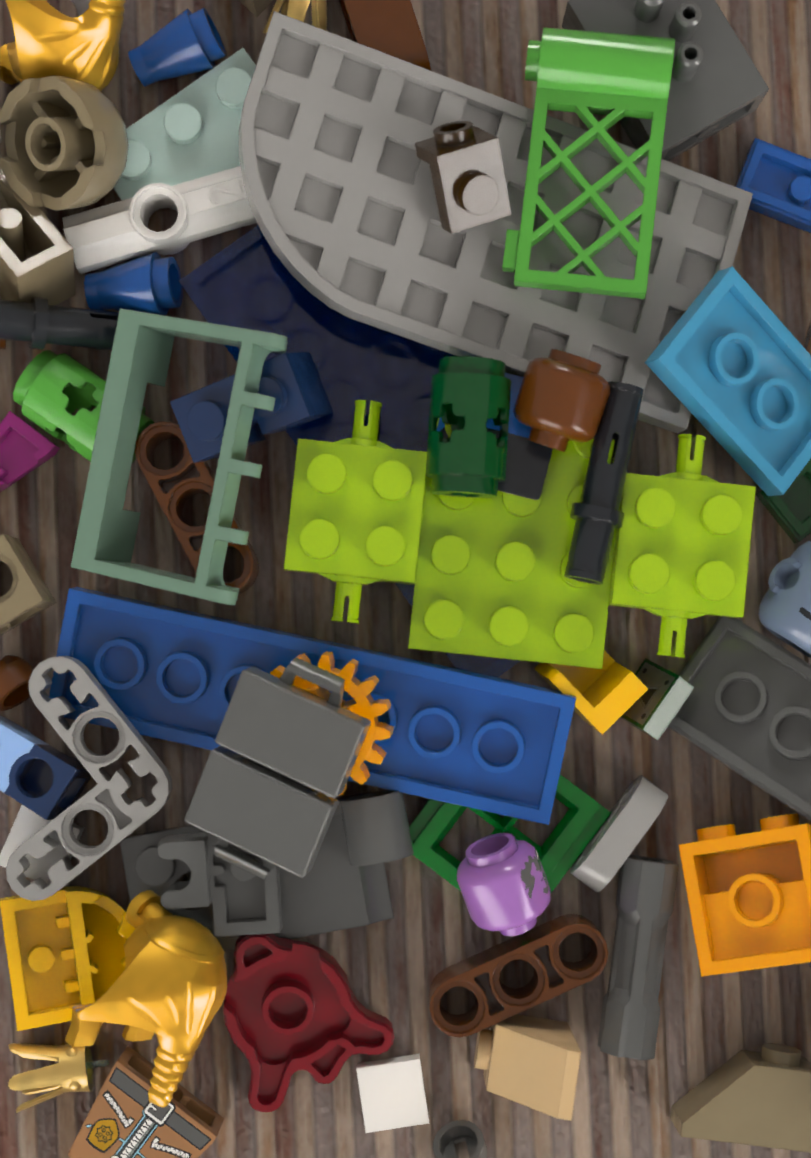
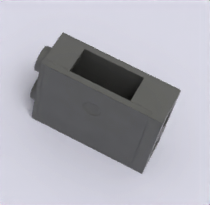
M569 0L567 2L562 22L563 29L675 38L661 159L666 161L672 160L756 111L769 90L715 0ZM623 117L619 122L638 150L650 139L652 119Z

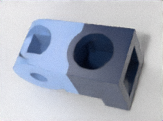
M0 716V791L45 820L56 818L77 801L92 776L78 758L67 756L35 737L20 725Z

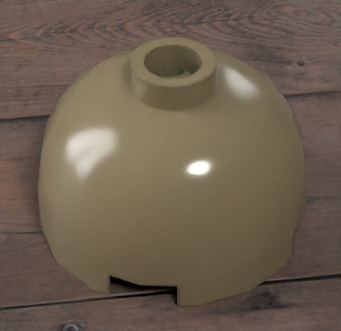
M48 76L25 79L8 94L0 110V124H6L4 141L7 156L0 157V167L11 189L23 201L33 207H46L55 211L75 209L96 203L115 187L127 162L129 145L126 126L117 107L94 85L65 76Z

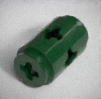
M452 356L440 359L439 373L432 375L426 476L432 478V494L463 498L497 497L498 482L505 481L512 381L505 377V362L472 356ZM438 418H441L444 424L451 425L452 432L450 437L443 438V432L437 431ZM488 419H493V424L500 426L498 439L494 433L487 432L486 423Z

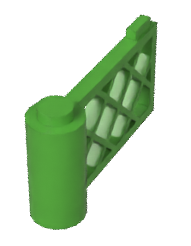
M544 27L541 41L529 40L525 80L537 81L525 191L520 230L507 229L502 271L515 272L514 286L645 299L675 38ZM548 110L574 112L589 130L562 151L545 131ZM593 114L607 116L598 122ZM623 117L652 119L649 141L629 157L607 132L609 128ZM598 139L619 165L591 186L570 159L594 140ZM543 147H545L553 159L541 167ZM647 157L646 174L644 177L635 165ZM561 167L582 194L554 215L538 195V189L541 182ZM626 173L643 193V201L641 206L620 221L599 194ZM590 202L612 229L583 250L562 223ZM537 210L546 222L534 231ZM640 220L637 241L628 229ZM552 231L558 235L575 256L574 259L557 272L529 269L532 247ZM619 237L636 257L634 280L606 277L591 258ZM583 266L590 275L572 273Z

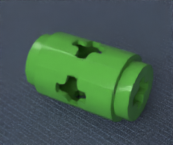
M44 350L22 372L13 392V400L22 406L21 412L24 417L55 438L69 445L68 447L91 462L106 381L68 354L62 353L57 355L51 350ZM92 406L96 407L93 411H89ZM144 406L142 408L137 439L146 427L155 423L145 415L146 409ZM76 409L79 410L76 415H72ZM135 449L132 463L136 460Z

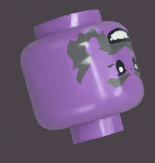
M496 833L475 841L466 849V857L459 864L457 870V882L471 919L478 927L489 931H500L504 936H516L529 931L536 925L537 917L545 911L551 898L550 887L537 850L529 842L515 839L510 833Z

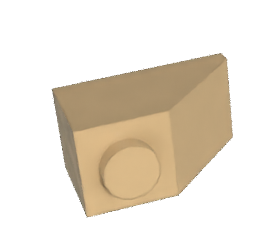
M514 1015L490 1026V1030L484 1029L478 1032L474 1068L484 1069L483 1075L486 1091L557 1119L572 1121L581 1050L568 1022Z

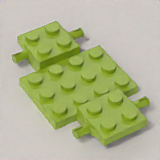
M366 400L354 401L355 411L352 438L335 442L298 438L284 569L287 571L316 573L336 582L331 621H344L346 597H349L347 623L359 624L362 585L379 581L415 585L408 649L602 669L609 606L644 609L656 616H661L657 655L685 658L687 619H694L704 615L744 617L756 486L720 483L706 475H701L704 443L706 441L705 436L695 435L692 438V434L678 435L675 472L661 476L626 474L619 511L623 512L625 516L622 528H615L602 585L579 582L564 577L576 520L570 517L572 504L580 503L593 439L584 443L569 440L565 452L553 449L541 496L538 500H533L498 490L496 498H463L432 494V478L426 476L427 452L395 449L378 441L382 403L370 400L367 426H364ZM445 424L446 433L450 437L452 432L451 425ZM613 439L611 441V446L607 460L609 464L611 461V456L614 447Z

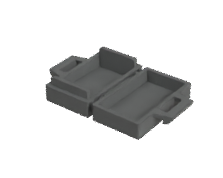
M297 657L286 667L280 679L253 666L241 672L215 739L216 744L220 746L211 750L184 819L186 823L218 837V844L215 846V855L262 879L268 876L275 865L301 878L312 870L339 803L336 797L343 793L371 725L369 719L341 707L345 679ZM296 676L331 691L328 701L293 685ZM232 844L263 859V864L229 848V845Z

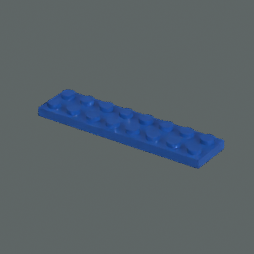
M81 587L69 588L56 657L70 656L80 660L87 666L140 735L213 750L220 746L216 744L215 739L243 670L253 666L270 674L279 665L286 668L295 657L306 653L312 665L318 667L321 655L329 651L333 652L335 668L342 670L353 658L359 661L355 677L362 682L376 675L379 682L370 693L373 700L390 699L391 702L389 710L378 716V720L393 726V734L389 739L375 741L387 754L381 764L364 761L370 773L368 780L364 783L365 785L549 825L576 696L562 694L558 690ZM53 671L49 698L53 699L63 696L75 709L74 712L65 714L64 718L76 720L85 711L98 707L99 704L92 694L88 701L82 704L72 694L70 686L77 680L74 673L70 671L58 674ZM345 690L343 691V700L349 701L353 699L350 694ZM103 717L94 718L89 722L117 729L112 721ZM349 776L348 781L356 782Z

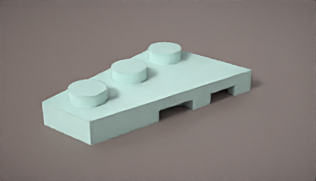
M244 48L238 50L126 128L129 145L126 167L113 188L121 200L134 197L139 189L149 184L164 183L173 186L240 166L238 131L241 111L256 67Z

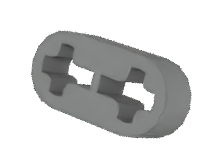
M643 775L636 778L610 811L609 817L576 859L570 869V874L594 892H600L615 876L661 813L667 802L668 794Z

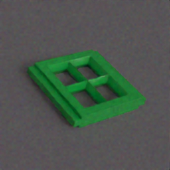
M561 774L555 798L568 807L569 810L541 847L513 826L518 818L510 816L502 818L496 813L469 808L495 828L490 835L510 833L515 839L527 841L535 847L551 893L611 814L610 811ZM429 799L409 825L414 851L413 856L461 891L457 882V870L461 862L440 847L439 844L467 807Z

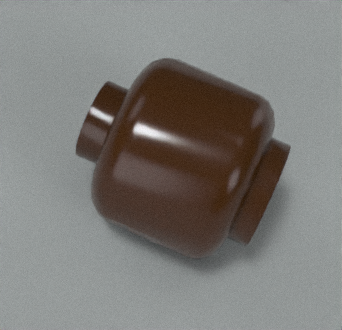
M556 349L550 350L548 358L541 357L530 361L513 408L515 418L520 423L531 427L527 440L565 452L569 440L584 443L594 438L610 394L609 383L602 376L598 375L601 369L600 364Z

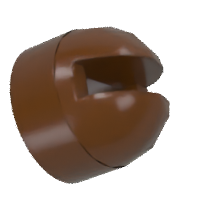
M6 655L0 660V711L12 709L31 697L28 682L34 669L28 662L18 656Z

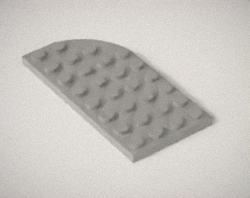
M274 11L241 111L238 131L239 160L247 198L258 226L271 249L290 274L329 308L350 319L455 356L484 357L505 362V373L524 377L530 361L535 358H548L551 349L589 359L601 365L598 375L602 376L607 382L628 383L644 390L638 420L677 434L687 430L691 412L644 362L717 271L733 266L753 193L661 159L645 299L514 286L515 272L502 271L507 229L520 230L534 110ZM547 115L545 131L562 151L588 131ZM455 121H470L473 123V126L499 138L512 215L451 234L441 226L430 164L417 157L415 143L434 137L433 130L440 125ZM598 139L594 140L570 159L591 186L619 165ZM616 142L628 157L637 150ZM543 147L541 167L553 159L545 147ZM647 157L635 165L644 177L646 174ZM561 167L541 182L538 189V195L554 215L582 194ZM626 173L599 194L620 221L641 206L643 201V193ZM590 202L562 223L583 250L612 229ZM537 210L534 231L546 222ZM640 220L628 229L637 241ZM552 231L532 247L529 269L557 272L574 259L575 256L558 235ZM619 237L591 258L606 277L634 280L636 257ZM583 266L572 273L590 275Z

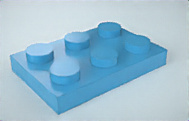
M733 266L717 271L644 363L767 496L784 495L811 459V355Z

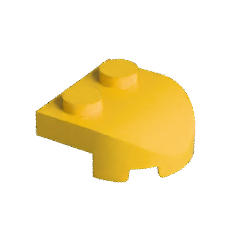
M70 886L61 888L54 895L44 900L31 901L21 898L19 895L0 898L17 1031L71 1021L73 1006L95 1003L125 971L123 945L135 928L127 922L126 911L106 894L87 887Z

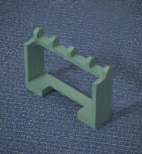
M120 308L71 568L208 601L235 605L240 588L225 585L223 568L228 542L247 545L249 531L231 528L241 475L260 478L263 466L244 461L254 409L273 411L276 399L275 397L258 394V388L266 357L270 353H286L288 337L275 333ZM174 337L240 347L196 578L131 563L140 512L123 509L147 384L165 387Z

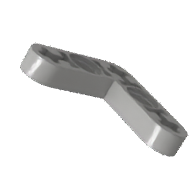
M70 656L50 657L40 662L31 673L28 682L29 694L36 707L97 782V785L21 844L9 857L6 866L7 881L17 895L31 901L44 900L58 892L155 815L167 803L173 789L172 777L167 767L87 666L80 660ZM52 669L58 674L70 671L74 673L77 680L71 684L70 690L80 704L87 702L91 694L99 704L98 707L80 714L71 726L64 719V715L74 712V707L65 697L60 696L51 699L46 693V690L52 685L51 678L48 676ZM103 717L109 719L116 725L119 731L118 745L109 754L99 755L93 753L84 742L83 733L85 727L94 718ZM131 745L138 752L139 757L127 762L138 776L143 777L148 773H152L158 781L151 789L153 796L156 798L152 803H149L143 797L138 798L134 802L128 798L126 791L130 789L132 782L122 768L117 770L112 778L104 769V766L122 758ZM83 810L99 812L108 823L107 837L103 843L97 846L82 844L73 833L72 824L74 818ZM55 830L64 849L79 859L80 863L72 866L67 854L48 870V877L52 881L50 884H47L41 878L31 883L24 875V872L30 866L26 855L30 853L35 859H40L58 846L59 843L49 836Z

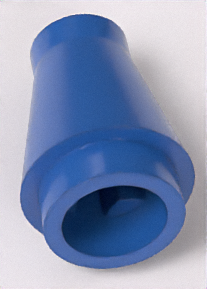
M188 8L185 9L143 44L128 51L132 67L144 87L157 81L213 69L215 67L214 61L227 55L221 36L205 8L191 13Z
M157 252L101 272L87 273L84 279L85 297L91 310L119 311L121 308L165 316L170 308H179L182 304L183 286L179 266L174 257L161 258Z

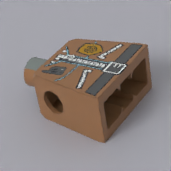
M127 1046L111 1068L68 1156L70 1158H198L217 1138L224 1118L179 1084L177 1091L173 1093L172 1100L166 1107L162 1108L149 1102L148 1090L151 1087L150 1079L153 1077L152 1069L155 1066L131 1047Z

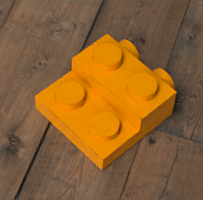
M786 814L759 819L761 831L736 835L735 824L696 830L698 842L678 845L701 977L811 962V824L800 825L798 814Z

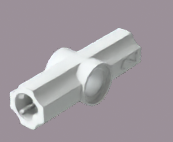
M240 166L173 186L164 183L149 184L139 189L132 198L62 218L66 240L73 247L74 262L80 274L154 252L162 255L176 254L184 250L190 242L257 223L247 198ZM161 208H170L178 212L176 222L166 231L156 232L148 229L149 219L155 211Z

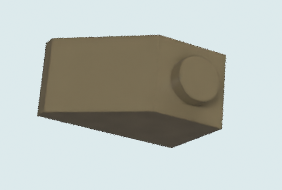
M0 167V296L3 300L31 303L33 297H42L48 299V305H57L76 295L73 247L39 207L28 205L11 189Z
M762 1044L761 1052L741 1050L674 1103L671 1107L670 1119L681 1137L811 1153V1063L805 1057H801V1050L783 1044Z

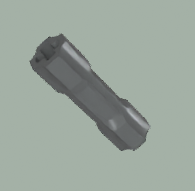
M629 855L620 868L616 895L618 912L608 991L603 998L597 1045L600 1047L601 1052L616 1057L637 1060H650L655 1057L660 1018L658 999L668 920L673 913L679 866L674 861Z

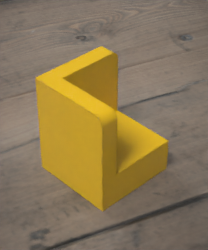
M605 650L602 669L539 663L534 668L554 690H558L562 694L576 696L574 711L602 735L648 690L632 671L617 663Z

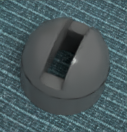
M456 1120L447 1123L437 1132L433 1141V1151L436 1158H459L455 1144L466 1141L469 1158H487V1145L478 1126L470 1121Z

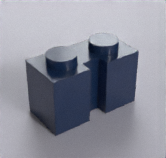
M288 352L264 361L258 394L275 397L276 399L273 411L254 409L247 447L266 440L265 434L288 431L333 413L311 352ZM235 374L170 401L193 463L219 458Z

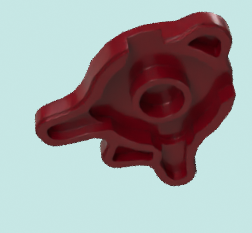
M273 933L241 935L237 939L234 948L235 965L227 981L223 1012L225 1026L233 1043L249 1061L251 1075L248 1100L254 1110L272 1112L278 1109L284 1101L292 1075L298 1070L308 1071L318 1083L329 1084L336 1079L345 1061L351 1055H379L387 1052L393 1045L395 1035L392 1023L386 1017L368 1010L357 1000L351 990L346 973L337 960L324 949L304 941L279 938Z

